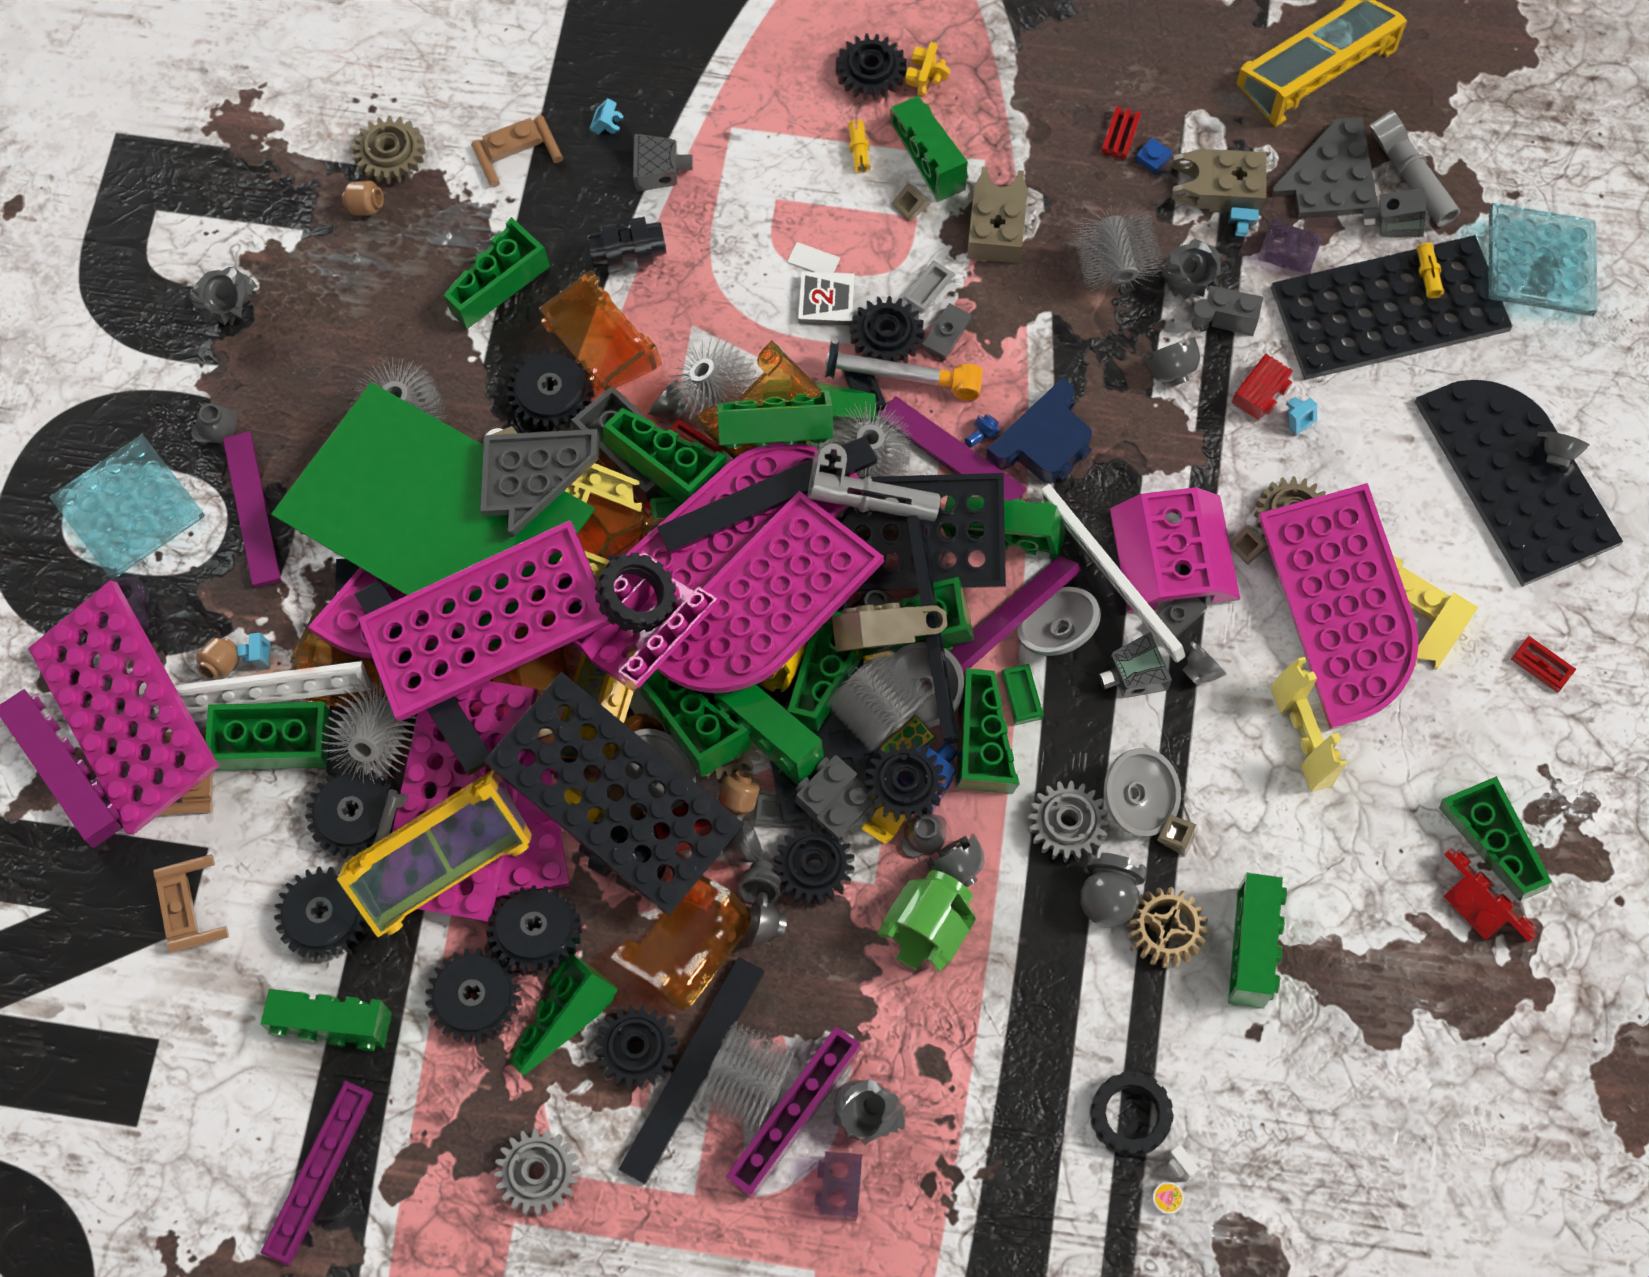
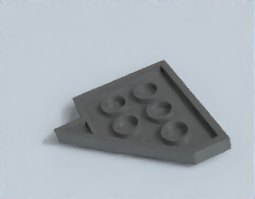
M1363 117L1336 119L1273 187L1272 197L1294 195L1298 218L1363 214V209L1379 208Z
M598 430L484 435L480 507L482 516L509 515L508 533L510 537H515L598 460Z

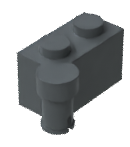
M1210 285L1207 298L1195 303L1192 327L1196 331H1198V327H1201L1200 332L1208 329L1209 322H1211V327L1253 336L1259 321L1263 297Z

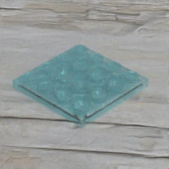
M1492 203L1489 207V299L1594 316L1598 311L1596 220Z
M143 434L49 496L111 580L120 576L205 517L203 511Z

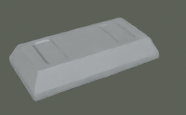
M933 260L902 299L925 313L955 276V273Z

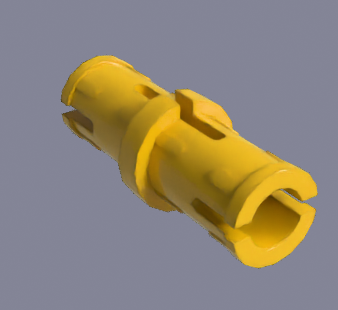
M857 119L858 129H855V123L852 120L848 123V129L851 139L849 150L853 153L854 171L862 173L861 163H863L864 173L871 169L868 156V150L870 149L869 141L865 137V123L863 120Z
M1422 243L1416 248L1421 266L1419 274L1424 279L1426 296L1428 298H1438L1444 293L1440 278L1441 266L1436 261L1433 243Z

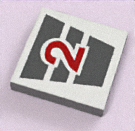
M801 272L799 323L852 325L855 274Z

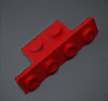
M1451 848L1444 854L1464 877L1443 897L1485 940L1492 936L1507 921L1528 942L1537 937V934L1534 932L1536 929L1534 924L1526 916L1523 915L1520 918L1512 909L1514 904L1503 893L1498 895L1490 887L1493 883L1483 872H1475L1469 865L1471 860L1465 853Z

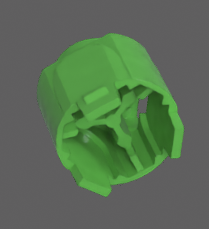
M931 870L925 879L909 880L883 919L877 935L881 938H892L901 945L902 948L896 960L916 971L923 960L931 963L935 970L941 972L944 966L950 964L976 921L975 914L969 906L973 900V894L965 885L952 876L941 871Z

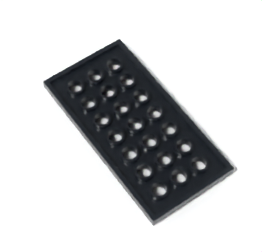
M1476 235L1434 244L1436 261L1441 266L1440 278L1444 292L1447 293L1448 299L1428 298L1426 296L1424 279L1419 274L1421 266L1416 249L1272 282L1271 291L1304 380L1510 332L1513 327ZM1459 262L1463 264L1465 269L1457 270L1452 267L1451 263ZM1409 274L1414 278V281L1406 282L1402 280L1400 275ZM1384 280L1388 283L1389 287L1380 288L1376 285L1375 281ZM1469 285L1473 288L1474 292L1466 293L1462 291L1460 286ZM1359 286L1362 288L1363 293H1352L1350 287ZM1333 292L1337 295L1338 299L1329 300L1324 296V293ZM1419 297L1423 304L1415 305L1411 303L1409 298ZM1308 298L1313 305L1303 306L1299 303V299ZM1393 303L1397 306L1398 310L1389 311L1384 307V304ZM1470 308H1479L1483 315H1473L1470 312ZM1368 309L1372 316L1368 318L1363 317L1359 314L1358 310ZM1448 313L1453 314L1457 317L1458 321L1449 322L1445 319L1444 315ZM1342 315L1346 318L1347 322L1343 324L1334 321L1333 316ZM1419 320H1428L1432 327L1428 329L1421 327ZM1317 321L1321 328L1317 330L1311 329L1307 322ZM1397 325L1402 326L1406 329L1407 333L1400 335L1393 330V327ZM1377 332L1381 339L1374 341L1368 337L1367 333ZM1351 338L1354 340L1355 346L1348 347L1344 345L1342 339ZM1325 344L1329 347L1330 351L1321 353L1316 349V345Z
M1004 473L871 477V480L874 482L940 494V500L944 496H951L955 499L956 504L952 510L944 511L939 507L938 515L934 522L920 519L928 530L926 539L933 582L959 577L962 588L1006 587ZM863 493L861 495L883 500L890 498L870 493ZM973 495H979L984 499V505L979 510H972L968 507V499ZM897 499L899 503L905 504L906 500ZM849 506L836 518L853 533L861 526L868 527L871 530V536L865 542L883 555L884 558L888 554H896L900 559V563L895 569L886 568L883 562L856 591L918 589L915 567L912 564L913 553L907 522L908 517L868 510L866 513H858L855 507ZM974 523L983 525L985 529L983 536L978 539H974L968 534L969 527ZM945 524H951L956 528V534L951 539H944L940 536V529ZM890 525L896 526L899 529V536L893 541H888L883 536L884 529ZM975 551H979L985 556V562L980 567H973L969 563V556ZM951 552L956 555L957 560L953 567L946 568L941 565L940 558L944 553Z
M563 672L555 678L483 762L667 916L674 911L744 825L741 820ZM562 706L570 708L573 712V718L570 721H561L557 717V709ZM589 725L593 727L596 737L590 741L584 740L579 734L582 726ZM544 728L551 730L554 740L549 744L541 743L537 738L539 730ZM612 744L617 747L619 755L616 759L610 760L604 757L602 749L605 745ZM564 748L574 749L577 759L572 763L564 762L560 756L561 750ZM520 752H531L534 755L535 762L531 766L521 765L518 761V754ZM635 763L641 768L642 773L639 778L632 779L627 776L625 768L628 764ZM595 767L600 773L599 780L596 782L587 781L583 775L584 769ZM545 770L554 771L558 777L557 783L551 786L544 784L541 780L542 772ZM657 782L664 787V795L662 797L655 798L650 795L648 787L651 783ZM618 786L623 792L622 799L619 801L610 800L606 794L607 788ZM569 789H575L580 793L581 800L576 805L568 804L564 799V793ZM676 801L683 802L687 807V814L683 817L675 816L671 810L672 803ZM631 806H642L646 812L645 818L643 820H634L629 813ZM592 808L600 809L604 815L603 822L599 824L591 823L587 817L588 811ZM703 820L709 824L710 832L708 835L700 836L695 832L694 825L696 821ZM654 825H665L669 831L668 837L663 840L657 839L652 832ZM616 827L624 829L627 834L626 841L623 843L614 842L610 836L611 830ZM677 844H688L692 851L691 856L687 859L680 858L675 850ZM642 846L648 849L650 858L647 862H638L634 858V849L636 847ZM663 865L670 867L673 872L672 879L668 882L661 881L657 876L658 867Z

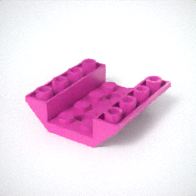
M1197 487L1139 494L1110 508L1120 570L1153 610H1156L1159 601L1210 596L1211 603L1240 600L1223 507L1219 495ZM1168 513H1175L1180 517L1181 521L1172 524L1166 520L1165 516ZM1179 564L1186 565L1190 569V573L1185 576L1180 575L1175 571V567ZM1126 602L1128 613H1133L1134 611Z
M642 552L639 556H644L648 554ZM624 574L614 581L616 595L626 607L639 612H648L656 608L657 595L653 587L645 579L637 575ZM672 578V583L676 585L674 593L676 602L672 607L677 610L672 615H668L660 626H655L649 632L642 630L641 633H632V630L623 631L619 629V625L610 624L571 643L595 666L631 691H634L649 678L720 601L699 586L693 591ZM637 650L632 657H627L630 652Z

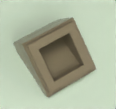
M908 183L891 204L911 221L929 207L932 202L915 186Z
M1247 525L1230 542V548L1247 565L1268 548L1266 539L1251 525Z
M1169 814L1157 840L1175 852L1186 856L1197 833V826L1194 823Z

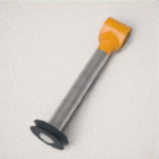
M831 340L829 352L826 355L825 378L830 376L834 380L835 370L839 369L949 387L950 392H953L954 396L961 400L979 399L981 394L983 369L974 364H961L954 368L953 371L843 354L838 353L840 340L837 344H834Z

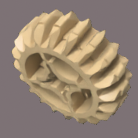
M1169 887L1167 895H1164L1161 888L1156 889L1155 896L1151 892H1147L1145 900L1139 899V906L1133 916L1135 919H1130L1127 922V926L1133 928L1128 933V937L1138 939L1133 943V949L1143 947L1140 957L1145 958L1150 954L1153 956L1150 961L1152 965H1155L1158 959H1162L1163 968H1167L1169 960H1172L1174 967H1179L1180 958L1188 964L1192 960L1191 955L1197 957L1201 952L1199 947H1204L1206 944V940L1202 936H1206L1209 933V929L1202 925L1207 923L1208 918L1198 916L1203 911V907L1197 906L1194 908L1192 906L1196 900L1195 897H1190L1188 901L1183 899L1185 896L1184 890H1181L1178 896L1174 895V888ZM1158 907H1171L1169 913L1164 915L1157 913L1152 915L1149 913ZM1179 912L1183 913L1188 919L1191 931L1187 930L1188 927L1180 922ZM1173 917L1171 922L1172 928L1166 937L1163 938L1165 932L1163 928L1170 918ZM1144 923L1148 924V928L1156 933V944L1147 935ZM1170 940L1179 942L1184 940L1188 942L1179 948H1164Z

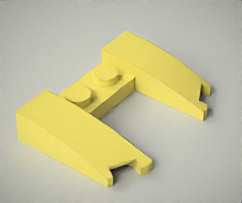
M595 463L565 490L587 503L589 495L592 494L641 512L642 503H634L632 486L640 485L638 480ZM584 551L598 581V577L610 560Z
M1393 555L1411 608L1433 621V624L1418 645L1417 660L1435 661L1434 669L1437 670L1478 607L1453 592L1450 596L1402 567L1404 561Z
M1301 657L1295 660L1277 677L1270 689L1280 714L1291 711V723L1300 732L1302 751L1305 755H1309L1301 765L1310 791L1314 792L1333 786L1345 768L1347 761L1345 759L1341 760L1338 749L1334 750L1337 743L1342 742L1339 732L1323 740L1307 700L1317 677L1313 671L1308 673L1306 669L1302 670L1306 659Z

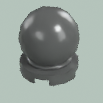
M1101 853L1100 858L1090 854L1087 870L1093 875L1086 879L1080 898L1084 914L1092 922L1104 928L1119 927L1134 916L1139 906V891L1136 885L1144 883L1147 868L1143 864H1140L1137 868L1130 865L1131 858L1112 853Z

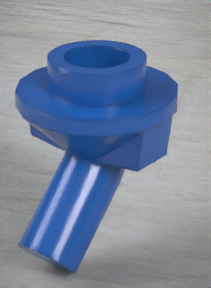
M985 414L984 417L978 415L974 425L979 430L965 438V444L971 448L987 436L995 438L1001 431L998 427L1000 422L989 414Z

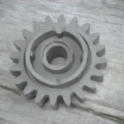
M1059 781L1056 791L1047 786L1045 790L1046 796L1038 793L1036 797L1038 803L1031 804L1030 810L1034 813L1028 815V821L1035 824L1029 827V833H1038L1033 843H1044L1042 853L1052 849V859H1055L1059 853H1062L1064 862H1067L1069 855L1073 854L1078 862L1081 858V852L1090 857V854H1092L1091 847L1097 850L1101 847L1098 839H1106L1107 833L1101 829L1109 827L1110 822L1103 820V818L1107 817L1108 810L1099 809L1103 804V799L1093 800L1095 790L1090 791L1088 794L1084 793L1085 784H1081L1079 789L1075 790L1073 781H1070L1068 788L1064 789ZM1066 816L1072 817L1076 824L1074 826H1066L1062 823L1061 818Z
M534 1128L531 1138L524 1131H521L522 1141L517 1142L511 1137L509 1140L513 1148L511 1150L501 1148L506 1159H496L495 1161L497 1165L503 1168L501 1171L494 1173L495 1178L503 1179L502 1182L496 1185V1189L498 1191L507 1190L502 1199L507 1202L514 1198L511 1208L517 1210L523 1205L524 1215H528L531 1208L534 1207L535 1213L539 1217L542 1214V1208L545 1206L552 1214L554 1213V1202L564 1207L565 1203L562 1196H574L573 1192L568 1188L569 1185H579V1181L571 1177L572 1174L581 1171L579 1166L571 1165V1163L578 1159V1156L575 1153L567 1155L572 1145L568 1142L560 1146L563 1140L560 1134L551 1140V1131L549 1129L544 1132L543 1137H540L537 1128ZM543 1165L545 1167L544 1175L537 1180L531 1179L530 1170L532 1167Z

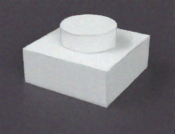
M1181 1145L1177 1146L1167 1156L1170 1160L1168 1165L1178 1178L1183 1176L1188 1181L1200 1170Z

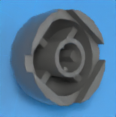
M1195 337L1188 339L1190 343L1186 345V342L1182 343L1180 341L1152 352V359L1150 355H1145L1143 358L1150 374L1156 380L1163 383L1173 381L1174 386L1189 381L1188 375L1197 369L1200 361L1199 348Z
M971 834L969 840L967 836H964L938 851L940 857L933 861L930 856L924 862L929 872L931 870L941 871L969 887L977 881L976 875L982 870L985 860L984 852L975 834Z

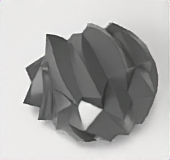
M1193 239L1189 244L1174 248L1171 251L1166 263L1162 267V276L1175 297L1179 294L1186 299L1193 294L1204 297L1206 288L1210 287V285L1217 286L1216 275H1220L1221 261L1219 259L1222 255L1212 245H1208L1198 239Z
M227 267L224 270L208 271L191 289L190 299L193 307L198 309L201 318H204L206 323L214 321L217 324L219 321L225 325L228 321L232 325L235 318H242V305L247 303L249 293L258 287L247 275L242 274L234 267Z
M870 1079L865 1081L853 1080L843 1084L838 1089L834 1100L836 1113L832 1123L844 1128L846 1139L854 1136V1138L859 1139L866 1146L872 1140L881 1136H888L890 1132L898 1133V1129L904 1130L905 1106L901 1104L897 1095L890 1093L883 1086L881 1087L878 1082Z

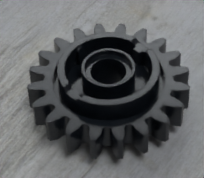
M865 34L864 40L861 41L859 37L855 36V44L847 41L846 49L840 48L839 57H836V76H838L839 85L845 84V92L853 89L854 98L862 93L863 100L865 101L868 95H872L875 101L878 99V94L888 98V90L896 93L897 85H903V77L906 76L907 59L904 58V51L897 50V42L889 45V37L879 41V34H876L873 40L870 39L868 34Z
M888 296L886 303H883L881 298L877 297L876 305H873L869 300L866 301V309L858 307V316H852L853 325H850V334H852L850 342L851 344H856L855 353L863 351L862 357H872L892 362H898V359H901L904 363H908V354L916 357V348H922L921 339H924V321L919 320V311L911 312V303L902 307V298H899L896 303H892L891 296ZM890 330L892 333L884 334L882 331Z
M901 741L899 750H896L892 744H889V754L880 749L878 751L880 761L871 758L870 765L874 769H866L865 775L870 778L865 781V788L872 789L867 793V799H876L873 804L874 810L884 807V818L890 812H893L894 822L899 820L900 815H904L906 822L910 823L912 814L920 821L922 820V810L931 815L933 813L931 804L940 805L941 799L937 795L945 794V788L940 785L946 783V776L939 774L942 773L944 766L942 764L934 765L937 761V755L935 754L928 758L927 747L917 752L916 742L912 744L910 749H906L904 741ZM907 777L913 781V784L909 787H903L897 781L900 778Z
M806 824L805 833L803 834L799 829L794 828V839L785 835L784 841L787 846L778 845L777 851L782 855L774 856V863L781 865L774 868L776 875H783L780 877V886L788 884L785 888V895L796 892L795 902H799L805 896L807 906L811 905L813 898H817L820 906L823 905L824 896H827L833 902V891L843 895L844 887L841 883L850 885L851 878L846 874H853L855 871V867L848 864L854 861V855L846 854L851 849L850 843L840 845L843 841V836L837 841L827 831L822 833V826L819 824L815 832H812L809 824ZM816 859L822 863V866L817 870H811L806 864L808 861Z
M629 1005L627 1015H624L620 1009H617V1020L609 1016L606 1017L610 1025L609 1028L599 1026L598 1029L604 1037L595 1038V1043L602 1048L595 1050L594 1054L596 1057H604V1059L599 1061L597 1065L599 1069L609 1067L604 1075L606 1079L616 1075L614 1083L617 1087L624 1080H626L628 1090L632 1089L634 1082L638 1083L640 1090H644V1082L646 1080L654 1087L656 1086L654 1078L656 1075L666 1079L664 1067L674 1068L673 1063L668 1058L678 1057V1052L670 1048L678 1044L677 1038H669L675 1030L673 1026L664 1028L668 1022L666 1016L656 1020L658 1016L656 1009H653L649 1015H646L645 1005L641 1006L639 1013H635L633 1006ZM640 1041L644 1043L642 1052L631 1054L628 1048L632 1042Z

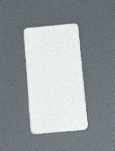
M798 242L795 244L788 259V262L814 272L834 273L840 261V257Z

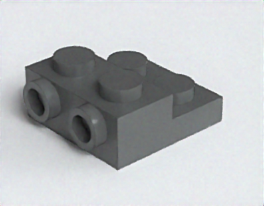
M835 755L831 760L825 757L817 765L815 771L818 773L811 780L805 777L795 789L798 792L795 797V803L838 841L865 814L876 799H867V793L870 789L865 788V785L856 778L857 773Z

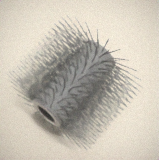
M1111 209L1110 217L1108 215L1105 219L1100 218L1102 221L1094 222L1095 224H1092L1098 226L1084 227L1090 230H1077L1083 232L1094 231L1083 234V236L1090 237H1083L1084 240L1080 239L1077 241L1084 244L1081 253L1088 257L1083 256V258L1089 260L1094 257L1091 261L1086 260L1087 263L1085 264L1087 266L1082 267L1089 269L1087 270L1089 273H1093H1087V275H1093V279L1100 277V279H1097L1099 281L1105 279L1102 282L1106 281L1109 283L1112 281L1113 284L1118 283V288L1121 283H1124L1125 289V283L1128 284L1129 282L1131 284L1130 281H1136L1135 278L1142 277L1138 273L1155 272L1147 271V269H1160L1155 267L1144 268L1150 266L1144 264L1155 262L1154 259L1158 260L1157 257L1159 256L1156 255L1160 253H1156L1154 251L1156 249H1153V251L1151 249L1146 252L1142 251L1152 248L1148 246L1152 245L1151 243L1139 246L1147 242V240L1152 243L1156 242L1152 241L1149 236L1143 238L1146 235L1151 236L1147 232L1152 229H1149L1147 226L1142 227L1147 224L1146 221L1148 220L1135 223L1134 221L1144 218H1139L1141 216L1139 214L1130 218L1131 214L1123 218L1126 215L1117 216L1118 212H1116V216H1112Z
M703 340L701 360L697 356V362L694 365H689L692 367L691 369L681 368V370H688L690 373L673 375L689 376L690 379L679 380L680 382L676 381L669 384L688 383L686 384L687 386L674 389V391L672 390L669 393L680 390L685 392L683 393L685 395H680L679 398L677 396L676 400L687 397L688 401L686 404L682 403L681 406L685 405L687 407L693 403L694 406H692L691 411L688 408L685 413L691 412L690 416L694 414L692 412L695 410L699 412L697 413L699 416H694V419L697 418L695 426H698V423L702 420L704 427L706 424H709V422L705 421L710 420L711 417H713L712 419L715 423V420H718L717 404L746 400L744 399L745 397L756 396L755 394L764 393L745 394L749 392V389L760 388L764 384L746 387L752 379L756 383V378L748 379L746 377L751 373L749 371L751 363L746 372L740 373L743 370L741 368L746 366V364H742L745 360L738 366L735 365V362L738 361L737 358L729 359L732 349L725 356L724 349L722 348L720 356H717L715 359L716 349L714 348V354L712 359H710L708 348L706 358L703 359ZM704 415H706V416H705L706 418H705L704 420H703V419H701V420L698 419L699 417H701V416L703 417Z
M396 365L395 375L393 369L391 377L384 366L389 382L386 378V382L383 378H379L382 381L377 382L383 389L422 411L438 408L433 411L429 410L430 412L426 411L429 415L444 413L438 411H445L440 409L443 407L435 406H443L438 404L441 398L436 397L438 394L434 392L437 390L436 387L434 388L433 385L424 386L430 380H424L422 383L419 381L418 384L414 383L421 377L423 378L424 375L414 377L413 381L410 382V378L416 373L415 371L412 375L409 373V378H407L408 370L406 369V374L403 371L401 379L400 372L399 376L397 374L396 377ZM421 385H423L424 387L419 390L418 386L421 387ZM421 398L426 399L424 402H418ZM435 416L434 418H446V417Z
M871 404L869 421L868 414L866 420H864L867 413L866 407L862 424L855 417L854 420L857 422L858 427L855 422L850 424L852 425L851 428L843 426L842 428L847 429V431L839 430L835 433L839 436L838 440L829 441L842 446L846 444L844 443L846 441L851 442L866 436L878 462L856 472L855 474L858 477H877L878 475L882 476L881 473L883 476H895L891 474L892 472L897 474L901 472L903 474L906 473V469L902 470L904 469L903 467L907 468L908 461H910V457L904 456L907 454H902L901 452H910L906 451L910 449L904 448L911 447H904L903 445L912 443L907 442L911 440L897 439V436L908 437V435L902 433L894 434L893 431L895 429L893 427L895 425L886 431L891 425L889 424L887 427H884L887 420L884 421V418L880 425V413H878L874 425L875 410L871 425ZM891 453L894 456L889 457L886 454Z
M884 654L881 656L877 655L872 662L868 661L860 669L857 667V671L853 675H849L851 677L848 681H845L847 682L846 686L838 693L840 695L839 702L837 703L838 710L847 703L848 707L846 710H852L850 716L854 712L856 713L853 720L859 718L858 725L862 721L864 722L862 730L867 726L869 727L866 730V734L870 731L872 735L873 731L877 730L875 733L878 736L873 740L874 743L876 741L879 743L884 737L887 739L891 733L893 734V732L903 727L907 721H910L909 719L917 711L916 709L921 706L920 704L925 701L923 696L919 702L917 701V694L920 692V688L917 691L913 688L912 692L908 693L910 690L907 687L911 684L908 680L910 676L907 679L904 676L900 680L899 678L903 675L900 673L901 671L898 669L892 671L891 669L894 666L889 661L882 662L885 659L882 657Z
M381 683L379 699H377V685L376 694L375 688L373 690V700L371 692L370 695L367 692L370 702L367 700V695L365 698L361 691L359 694L364 702L351 693L349 694L357 703L339 696V698L346 700L352 708L343 707L335 703L348 714H340L332 710V712L340 715L344 721H336L331 717H328V719L335 721L341 728H332L326 724L325 726L340 735L322 734L343 742L322 743L342 745L344 748L321 751L348 750L347 753L339 755V757H344L347 754L351 755L347 758V761L352 757L354 758L355 762L352 768L358 760L354 775L360 762L361 768L363 763V783L365 762L366 776L367 764L368 770H370L368 762L371 761L375 771L377 770L374 760L380 765V768L382 767L387 774L392 776L383 767L380 760L383 759V762L390 765L391 768L393 766L386 758L405 765L398 761L391 753L408 757L400 753L395 747L412 750L409 747H405L399 740L414 742L406 738L401 732L416 733L407 730L402 725H418L405 721L397 723L399 721H396L397 719L394 716L389 700L385 701L386 693L382 699Z
M730 1029L731 1032L729 1034L727 1032L724 1044L722 1042L723 1047L721 1046V1049H718V1053L708 1071L709 1078L703 1086L701 1098L704 1099L705 1097L706 1099L707 1097L711 1103L713 1101L716 1105L719 1102L725 1106L723 1107L725 1110L728 1108V1110L733 1111L736 1117L739 1118L741 1115L740 1119L743 1121L745 1119L744 1116H746L747 1121L750 1123L749 1119L753 1121L751 1126L754 1128L756 1126L755 1123H758L757 1121L761 1118L762 1120H760L761 1122L758 1125L763 1126L762 1124L766 1122L764 1119L767 1120V1114H769V1111L771 1113L770 1109H772L785 1083V1075L790 1068L789 1066H791L790 1064H792L791 1062L794 1058L792 1055L794 1054L790 1052L791 1055H789V1060H787L785 1057L788 1054L784 1051L785 1054L779 1050L776 1052V1048H769L768 1046L770 1045L767 1043L764 1045L758 1037L754 1038L755 1041H752L744 1031L740 1037L736 1031L734 1033Z

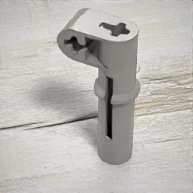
M1390 110L1371 123L1369 127L1372 135L1397 168L1398 177L1405 179L1411 189L1424 187L1426 210L1437 226H1445L1456 219L1460 214L1459 207L1426 164L1427 159L1425 155L1419 154L1415 149L1397 114Z
M830 443L824 445L815 452L808 487L809 499L857 507L860 512H865L868 509L905 517L917 516L922 520L932 522L936 520L940 506V494L874 482L871 480V477L858 479L844 476L847 454L845 449L838 444ZM831 453V457L836 458V462L829 465V460L825 459L824 456ZM829 466V469L837 470V473L835 475L819 472V468ZM853 490L863 493H870L880 496L906 500V502L904 504L894 501L872 498L868 496H861L847 493V491Z

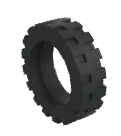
M631 553L628 556L626 554L619 555L616 560L612 559L607 564L596 582L595 590H597V593L595 594L596 603L600 604V612L602 615L606 614L607 620L612 625H619V629L623 631L628 629L632 630V633H641L642 630L646 632L652 631L655 626L658 627L662 624L676 602V596L674 595L676 585L671 581L672 576L670 572H666L663 569L664 565L659 561L657 563L654 562L652 557L648 555L639 556V553ZM624 574H632L645 579L653 587L657 595L656 608L648 612H639L626 607L618 599L614 590L615 578Z
M1130 1071L1108 1078L1097 1090L1090 1107V1122L1092 1129L1096 1132L1097 1139L1103 1142L1108 1150L1112 1152L1114 1150L1121 1156L1133 1155V1157H1138L1155 1150L1169 1134L1174 1119V1113H1172L1173 1104L1167 1096L1168 1092L1163 1086L1161 1087L1155 1078L1144 1076V1073L1141 1072L1130 1073ZM1126 1089L1139 1090L1152 1100L1156 1108L1157 1119L1156 1125L1148 1135L1134 1140L1127 1139L1115 1133L1110 1127L1106 1116L1107 1103L1117 1092Z

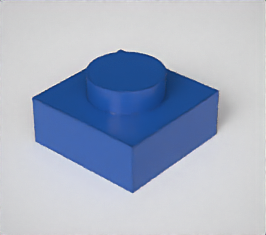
M1151 138L1137 153L1135 161L1156 175L1172 158L1173 151L1154 138Z

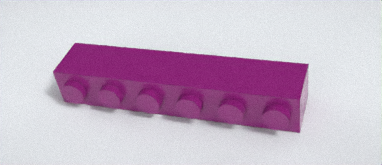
M22 689L0 704V717L84 841L92 848H95L123 828L117 820L121 816L112 803L107 805L102 797L106 793L96 780L94 782L89 780L87 775L91 771L81 758L76 761L72 755L76 750L67 737L60 738L57 731L61 728L51 715L49 717L45 716L42 710L46 706L37 694L31 696L25 689Z
M835 1026L726 1175L728 1183L751 1200L754 1199L859 1054L861 1044Z

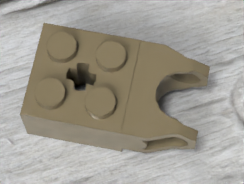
M1197 149L1174 155L1172 168L1183 174L1190 175L1194 181L1174 186L1171 199L1194 208L1208 209V212L1229 213L1231 208L1235 207L1259 210L1258 215L1262 214L1266 201V152ZM1180 161H1190L1185 164L1179 163ZM1187 192V193H1189V194H1187V195H1180V194H1178V193Z
M982 167L981 175L974 186L967 259L1020 264L1028 192L1024 180V171L1018 170V175L1011 185L999 187L991 182L988 167Z
M899 602L879 606L865 605L842 609L843 615L832 617L836 652L915 642V637L938 634L948 626L946 611L938 606L900 608ZM929 612L937 613L940 619L939 625L934 629L926 624V616Z

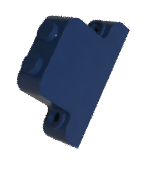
M1062 377L987 448L986 460L1000 470L1007 469L1016 462H1020L1037 478L1047 484L1054 483L1059 478L1065 479L1072 471L1073 465L1078 460H1085L1092 451V448L1089 447L1092 437L1091 428L1071 412V409L1076 404V401L1073 399V386Z

